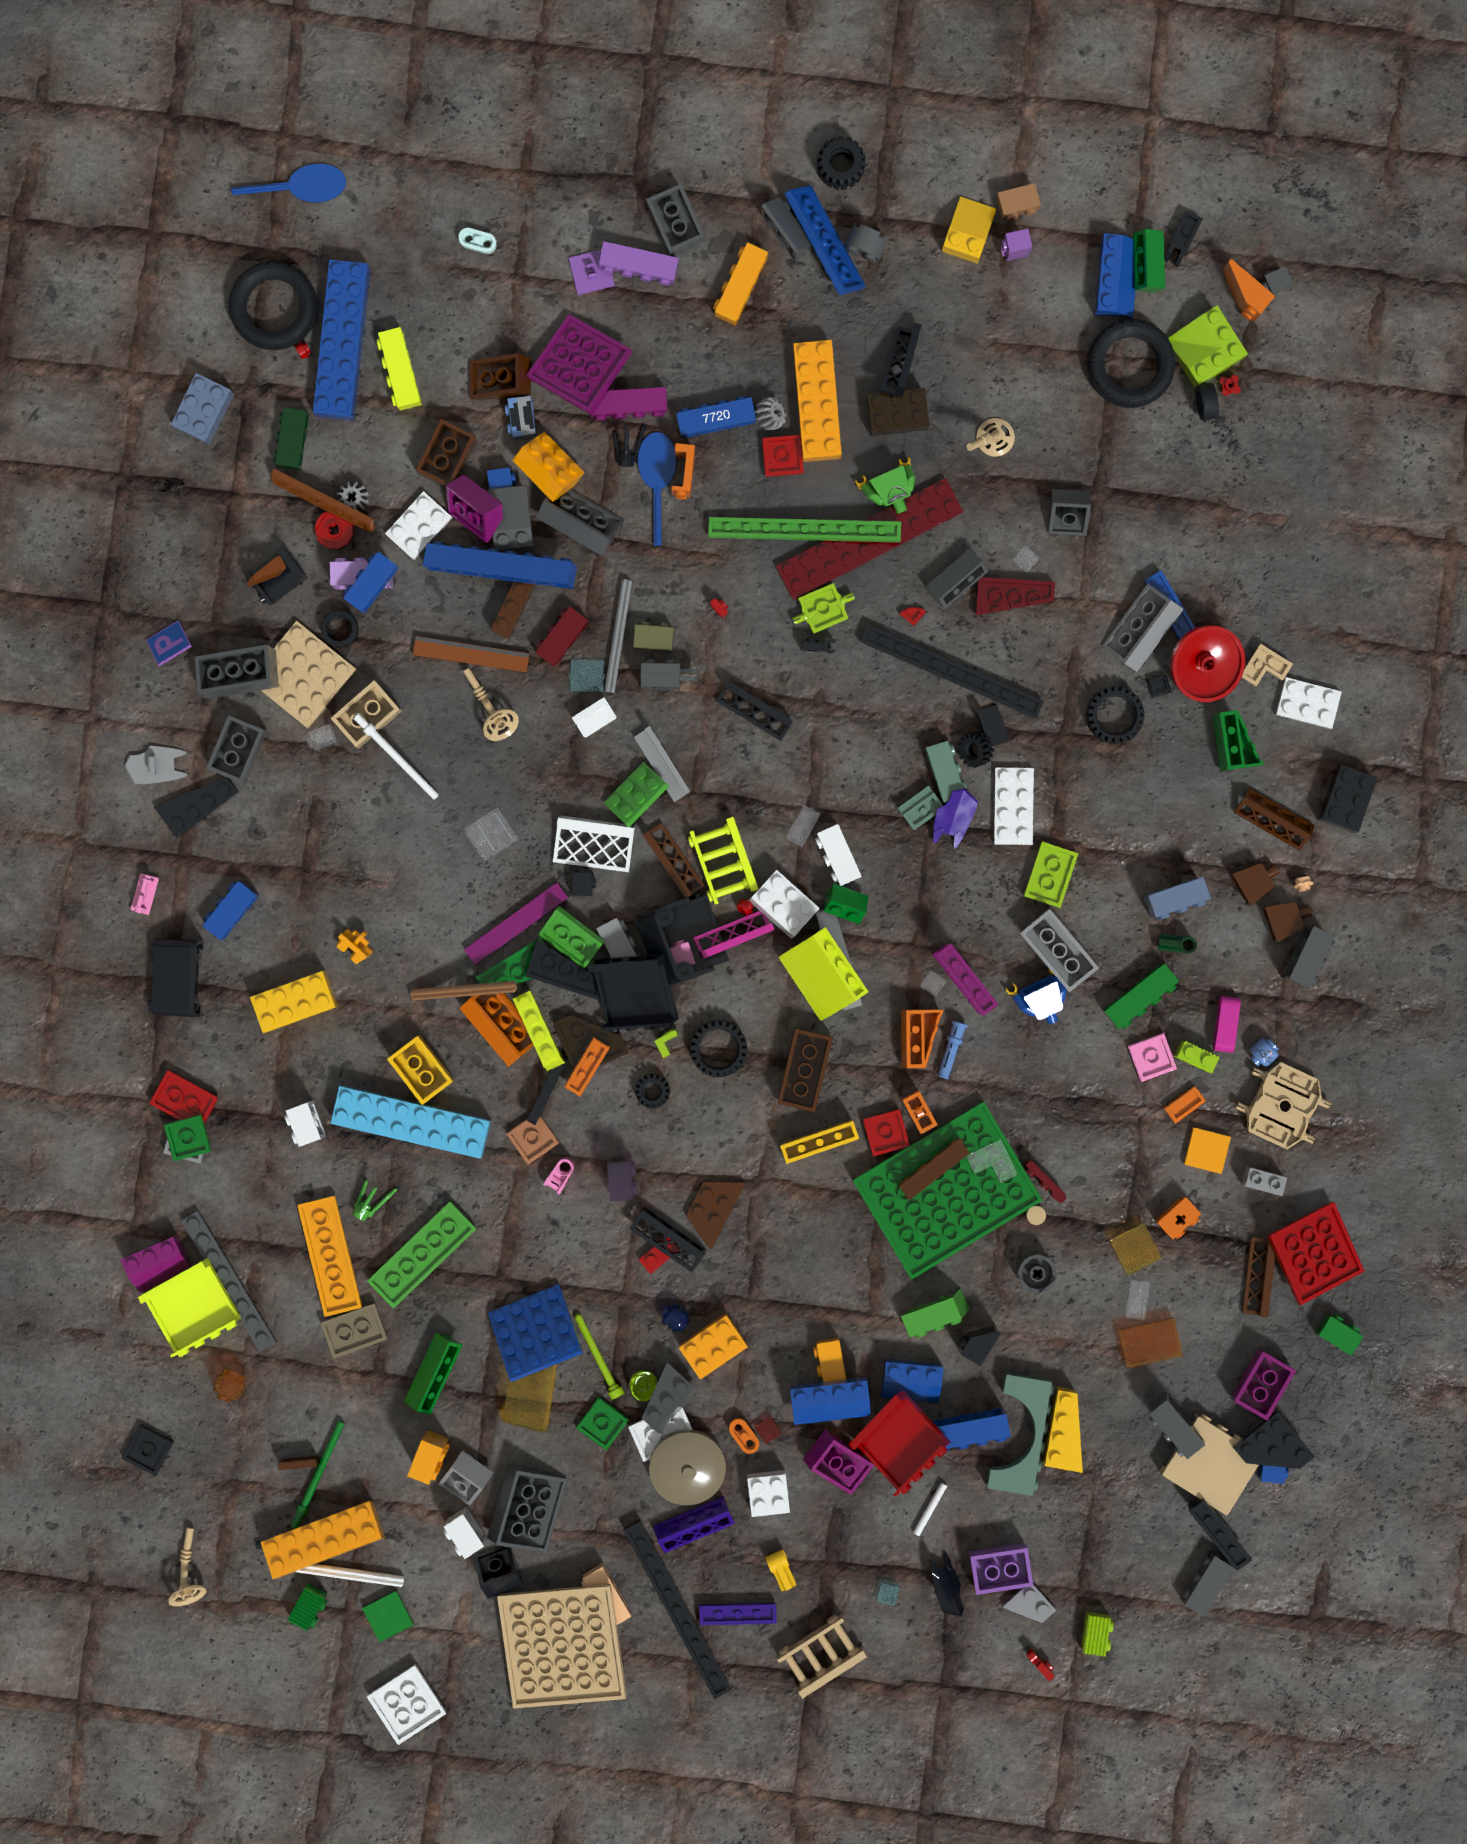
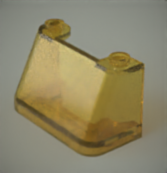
M558 1364L514 1382L508 1380L505 1407L501 1406L499 1418H503L502 1422L547 1433Z

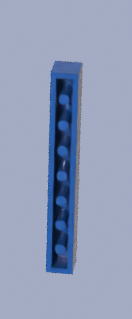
M434 541V544L427 543L423 566L430 571L573 589L577 566L568 558L555 560L547 555L539 558L530 553H524V555H517L514 551L500 553L499 550L488 548V551H485L476 546H470V548H463L459 544L446 546L445 543Z

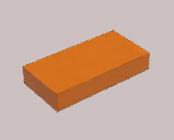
M1192 1086L1163 1109L1176 1124L1206 1102L1196 1086Z

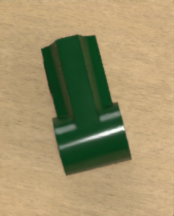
M1159 934L1158 951L1189 954L1197 948V942L1193 937ZM1187 939L1193 945L1189 951L1185 950L1182 945Z

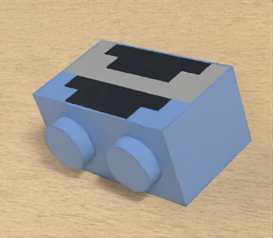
M531 396L509 398L508 404L505 405L506 416H510L511 423L507 424L509 435H512L514 440L537 437Z

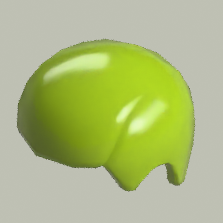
M646 1370L634 1373L629 1381L632 1396L638 1401L646 1402L650 1400L658 1383L656 1376Z

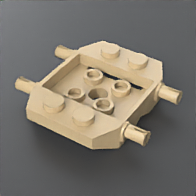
M1278 1062L1267 1071L1254 1067V1071L1251 1074L1261 1078L1262 1082L1251 1106L1238 1102L1237 1105L1243 1108L1235 1107V1109L1246 1114L1247 1131L1285 1149L1290 1148L1301 1140L1313 1144L1314 1141L1310 1139L1315 1140V1136L1306 1133L1310 1118L1317 1105L1329 1109L1330 1106L1328 1105L1332 1103L1322 1098L1319 1079L1282 1062ZM1277 1081L1285 1086H1288L1298 1092H1301L1309 1096V1098H1305L1295 1092H1292L1284 1087L1275 1084L1274 1082ZM1286 1100L1289 1102V1109L1282 1111L1280 1103ZM1262 1113L1294 1128V1131L1261 1117L1259 1114Z

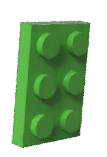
M643 762L606 799L604 804L630 827L669 786Z
M560 906L554 911L538 934L583 969L587 967L605 942Z

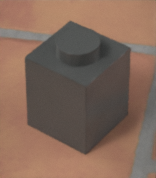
M1286 266L1265 275L1261 279V284L1274 295L1293 285Z

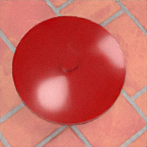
M1202 625L1188 631L1176 644L1170 660V672L1175 686L1183 695L1198 702H1213L1227 696L1240 682L1245 668V653L1241 642L1232 632L1217 625Z

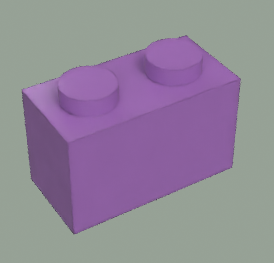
M1024 229L1005 234L1002 245H1000V252L1002 257L1005 256L1006 261L1029 256L1032 250L1029 230Z

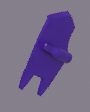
M959 789L952 791L947 803L937 808L933 828L934 844L943 833L954 836V848H957L962 841L978 804V801L967 790Z

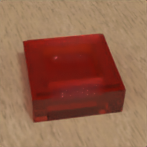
M772 1417L755 1427L765 1444L782 1434Z

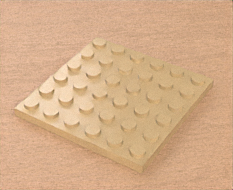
M611 1584L504 1593L497 1596L513 1709L626 1699V1686Z

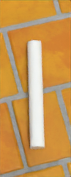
M943 1482L939 1484L913 1531L917 1536H920L947 1488V1485Z

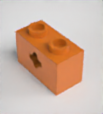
M919 1090L901 1099L920 1134L937 1126Z
M1183 1195L1161 1214L1155 1222L1172 1240L1174 1238L1179 1239L1185 1233L1184 1229L1189 1225H1195L1199 1221L1201 1213ZM1177 1215L1182 1216L1181 1219L1183 1221L1181 1223L1177 1221Z

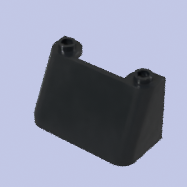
M156 938L154 942H151L150 951L153 954L152 996L148 1002V1010L151 1011L152 1015L201 1016V1007H198L196 1002H199L198 977L199 959H201V955L198 954H200V950H203L204 940Z

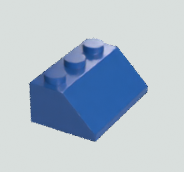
M885 1359L881 1397L893 1398L904 1390L912 1400L939 1403L943 1365Z

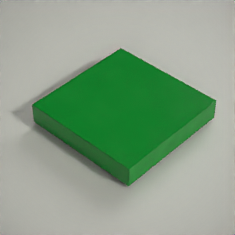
M202 1114L164 1124L173 1161L212 1151Z
M598 1396L578 1423L576 1429L607 1451L627 1424L629 1418Z
M397 1590L362 1607L379 1643L414 1625Z

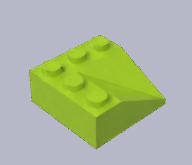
M1218 305L1168 338L1172 344L1177 361L1194 388H1196V385L1208 382L1248 355Z

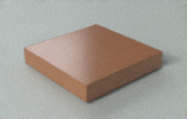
M541 1115L536 1125L528 1122L526 1119L506 1133L527 1165L560 1143Z

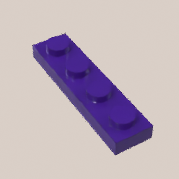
M776 1603L699 1604L700 1625L777 1624Z

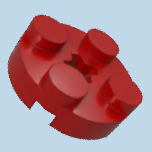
M326 512L317 519L315 534L318 541L324 547L340 550L351 542L354 535V526L352 523L330 512ZM339 526V533L331 535L330 527Z

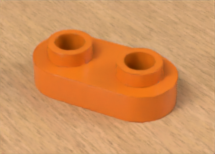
M733 1419L729 1424L730 1434L745 1453H755L759 1448L758 1437L744 1419ZM737 1424L742 1425V1429L736 1430L735 1426ZM747 1440H752L754 1442L753 1445L748 1446L746 1444Z

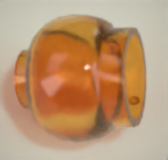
M224 1368L222 1373L217 1375L213 1383V1390L217 1393L216 1398L227 1403H231L232 1400H239L245 1392V1381L247 1378Z

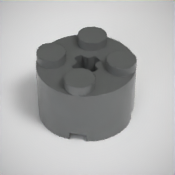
M854 222L844 245L847 246V252L856 256L858 253L863 254L865 260L875 264L876 260H880L889 238L885 236L883 239L880 237V232L862 224L858 227L857 223Z
M1031 1252L1024 1255L1016 1267V1275L1019 1282L1030 1292L1043 1293L1051 1289L1055 1284L1056 1267L1042 1253ZM1034 1269L1039 1270V1276L1033 1275Z

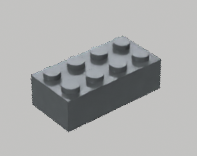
M269 645L195 657L197 694L205 699L279 687L276 650Z

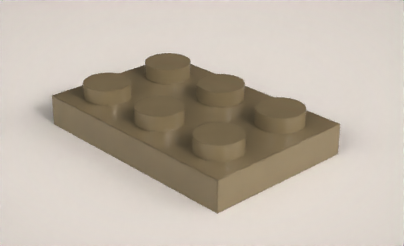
M376 1303L320 1323L333 1359L388 1339Z

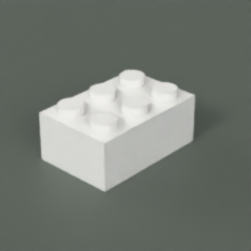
M778 870L770 876L749 900L791 939L819 910L818 906Z

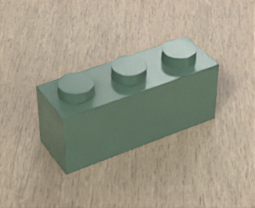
M945 741L925 748L942 803L949 800L952 791L959 789L967 790L965 781H961L959 776L962 773L958 762L955 763L953 755H956L953 744Z

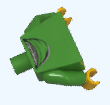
M907 457V463H902L901 459H899V467L868 480V482L865 476H862L863 483H858L855 480L858 489L862 490L877 505L887 507L893 504L897 514L908 510L903 499L911 496L915 483V475L911 467L910 457Z

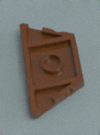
M703 1181L686 1217L710 1249L713 1248L746 1183Z

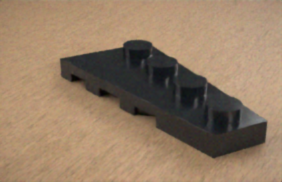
M535 941L525 977L598 1000L599 991L593 974L544 945L541 941Z

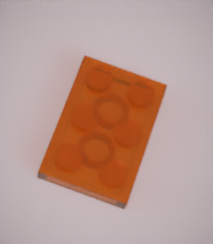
M1174 1317L1118 1330L1126 1368L1183 1356Z

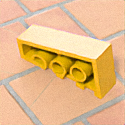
M1056 1387L1042 1462L1047 1467L1083 1473L1078 1394L1073 1389Z

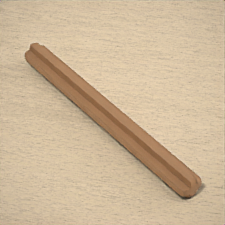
M515 981L421 988L410 991V996L412 1000L512 993L517 990V984Z

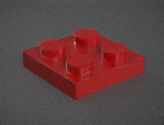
M801 435L762 438L765 477L804 474Z
M900 1109L863 1119L873 1156L910 1146Z

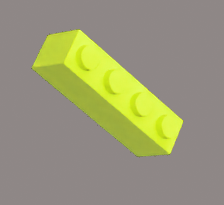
M401 327L379 332L380 339H376L379 351L383 350L384 357L381 360L384 369H388L389 376H386L389 388L392 387L394 394L391 395L393 405L397 406L400 411L422 405Z
M528 991L513 998L543 1067L549 1071L565 1063L534 994Z

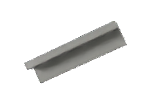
M648 726L634 738L656 774L669 786L666 790L672 800L676 802L689 794L690 790L651 727Z

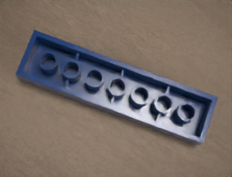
M329 259L313 413L316 417L351 421L355 419L371 270L368 263Z

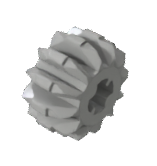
M776 397L764 398L756 405L757 410L755 413L758 417L756 420L760 421V426H763L765 430L779 429L785 423V417L787 416L784 413L785 408L782 407V401H778Z
M347 482L348 488L341 485L340 488L343 493L337 492L336 495L342 498L337 501L357 511L359 507L364 511L365 507L362 504H369V501L364 499L369 496L368 492H363L365 487L363 485L359 487L358 482H355L353 487L350 482ZM351 494L355 496L356 501L353 502L349 496Z

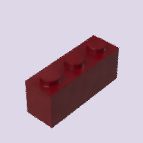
M572 607L562 610L558 616L560 618L556 625L553 623L547 630L549 635L545 640L541 639L535 647L537 649L535 653L554 668L589 623L585 617Z

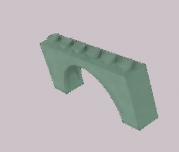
M1004 1372L1002 1392L1017 1398L1029 1409L1033 1420V1436L1029 1447L1017 1460L1002 1466H989L986 1486L988 1489L1033 1496L1034 1491L1038 1489L1039 1480L1036 1479L1037 1472L1041 1471L1042 1461L1039 1460V1457L1045 1448V1442L1042 1439L1043 1434H1047L1048 1423L1045 1421L1046 1415H1050L1051 1412L1049 1398L1053 1396L1054 1385L1047 1378Z

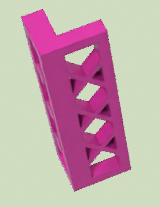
M758 911L694 937L693 940L701 959H704L774 930L772 923H769L768 918L761 911ZM759 915L762 916L765 926L760 928L751 925L754 917ZM742 923L748 926L745 934L740 935L734 932L737 924ZM724 930L730 933L727 941L722 942L716 939L719 931ZM706 937L713 940L710 948L702 950L699 939Z

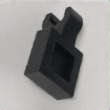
M806 639V642H802V651L833 654L835 650L828 649L827 645L835 643V639H827L824 643H818V639Z

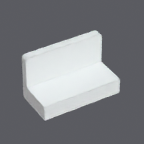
M605 698L600 699L572 717L585 738L617 718Z

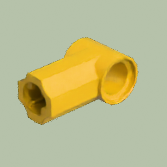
M783 1549L765 1557L781 1591H787L796 1586L795 1578L789 1568L790 1564Z

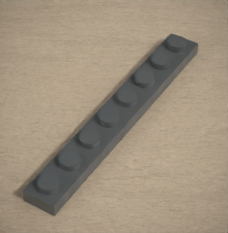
M198 1210L181 1220L203 1259L208 1258L241 1316L240 1321L258 1351L261 1352L276 1343L277 1340L200 1211Z

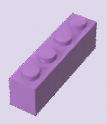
M603 241L599 268L605 273L613 274L614 271L621 273L623 277L632 278V276H637L642 281L650 282L655 280L660 285L669 286L670 284L674 285L679 258Z

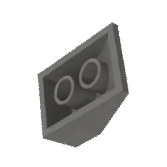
M527 485L488 489V493L495 499H499L503 505V518L493 534L495 549L503 550L533 546L534 538Z

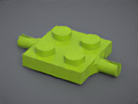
M834 583L798 598L802 607V614L792 617L795 625L806 621L812 633L815 634L848 620L845 603L855 600L852 592L841 597Z

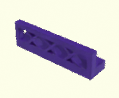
M723 1496L656 1524L653 1528L663 1552L666 1553L735 1524ZM725 1517L728 1518V1519L725 1520V1521L719 1522V1520H721V1519H723V1518H725ZM687 1533H691V1535L687 1537L684 1536ZM670 1540L673 1541V1542L670 1543V1544H667V1545L664 1544V1543H666V1542H668V1541H670Z

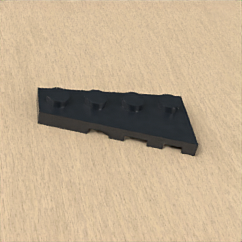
M225 777L157 805L154 809L175 837L179 838L239 792L230 779Z

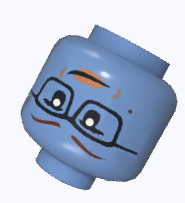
M1261 1038L1250 1048V1052L1253 1055L1250 1058L1257 1066L1262 1064L1267 1067L1279 1056V1048L1269 1038L1267 1040Z

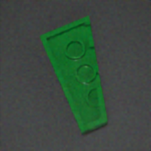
M539 937L538 939H536V940L541 941V942L545 945V943H544V941L542 940L541 937ZM536 940L476 976L477 982L482 984L515 981L518 984L530 980L531 978L525 977V973Z

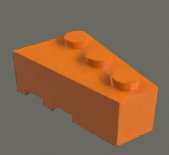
M901 1010L903 1068H926L935 1033L938 1030L939 1020L944 1010Z

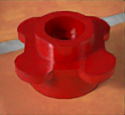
M1232 375L1230 378L1222 377L1220 379L1224 396L1240 392L1238 376Z

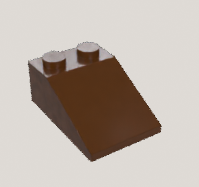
M516 353L469 361L470 399H509L531 396V380L526 376L531 369L530 358Z

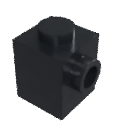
M577 869V873H572V896H593V888H596V877H593V873H588V869Z

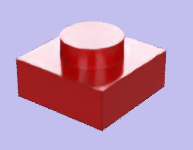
M714 598L709 603L722 619L728 615L726 610L728 606L721 599L718 601Z

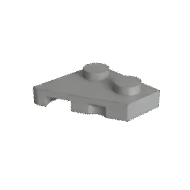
M1034 1584L1031 1587L1019 1589L1003 1604L1005 1609L1041 1623L1056 1611V1608Z

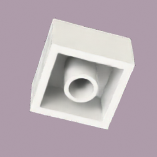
M313 1100L286 1110L285 1120L288 1126L291 1125L293 1133H291L292 1139L295 1144L298 1143L299 1147L326 1137Z
M785 1470L747 1474L752 1517L790 1513Z
M467 1506L446 1520L443 1532L449 1540L452 1539L455 1544L454 1549L459 1556L462 1555L466 1559L485 1546L487 1537Z

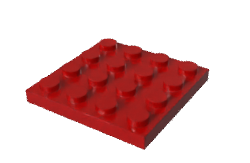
M1329 1202L1267 1235L1298 1305H1303L1364 1272V1268L1335 1202Z

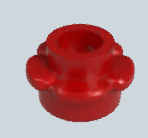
M299 341V344L294 346L301 359L309 358L308 354L311 351L306 342L302 344Z
M740 899L736 905L738 911L745 917L748 914H753L751 910L753 908L752 903L747 899Z

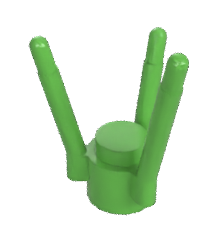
M365 1180L358 1199L353 1206L355 1209L352 1214L362 1221H365L367 1217L371 1218L374 1212L397 1191V1188L389 1192L371 1209L372 1206L369 1202L377 1191V1187H374L367 1199L361 1202L368 1184V1180Z

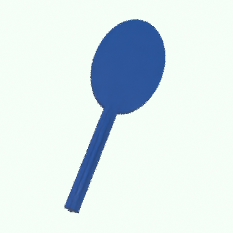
M311 164L295 171L290 177L289 182L232 187V195L290 190L296 198L302 201L319 203L329 201L340 195L345 189L346 178L342 171L334 166Z
M654 432L649 434L640 446L638 467L643 481L654 492V546H662L661 489L665 488L674 476L676 457L675 449L670 439L663 433Z

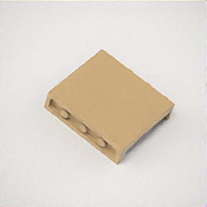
M1195 1413L1194 1416L1196 1418L1192 1425L1205 1440V1446L1189 1459H1186L1185 1456L1181 1457L1175 1450L1167 1465H1163L1159 1472L1162 1476L1202 1500L1204 1498L1209 1505L1228 1515L1259 1465L1246 1464L1233 1449V1446L1243 1438L1237 1434L1231 1436L1227 1433L1228 1429L1218 1423L1215 1426L1211 1423L1212 1419L1202 1413L1199 1416Z

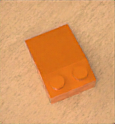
M1230 259L1222 272L1237 307L1241 311V315L1246 320L1254 322L1274 299L1275 295L1235 261Z

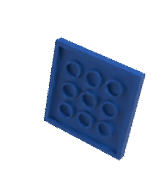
M559 1284L488 1312L511 1382L583 1353Z

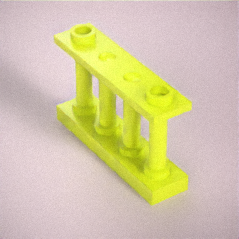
M734 817L726 819L727 823L724 824V827L695 836L694 831H691V836L688 837L691 848H696L710 889L706 891L710 902L714 901L715 905L719 904L718 897L744 888L746 890L750 889L751 892L759 890ZM724 834L732 835L733 842H730V845L701 854L698 843ZM731 852L738 853L740 860H737V863L711 872L707 871L705 861ZM737 870H744L746 878L743 881L714 891L711 879Z

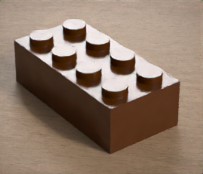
M795 1028L777 1101L778 1104L810 1112L816 1111L833 1040L832 1036Z

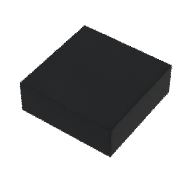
M1167 674L1147 679L1152 698L1172 693Z

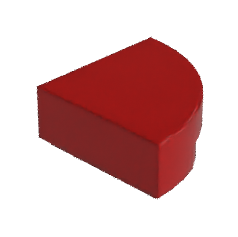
M910 607L901 611L899 615L912 626H915L926 610L919 607Z

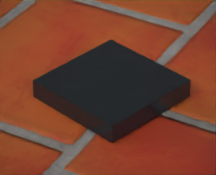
M140 1424L122 1459L156 1477L175 1441Z

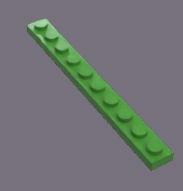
M709 517L708 536L709 538L901 542V522Z

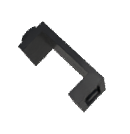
M282 545L276 549L277 553L251 573L249 571L245 573L248 577L246 579L248 582L257 571L273 558L280 555L286 569L277 577L251 586L252 589L256 587L260 592L257 595L264 604L267 602L271 606L308 579Z

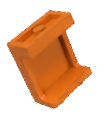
M676 443L675 457L686 458L683 486H671V493L676 499L686 500L687 497H691L695 445Z

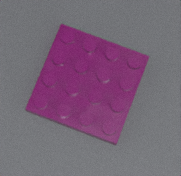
M568 314L526 376L532 382L584 412L591 414L633 352L625 345Z

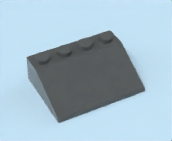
M508 1464L487 1538L498 1546L547 1553L567 1478L524 1466Z

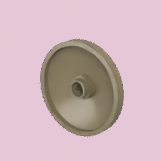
M680 1430L664 1437L655 1446L650 1456L649 1475L652 1485L660 1496L674 1504L695 1505L708 1500L719 1490L725 1478L726 1463L720 1446L713 1438L700 1431Z

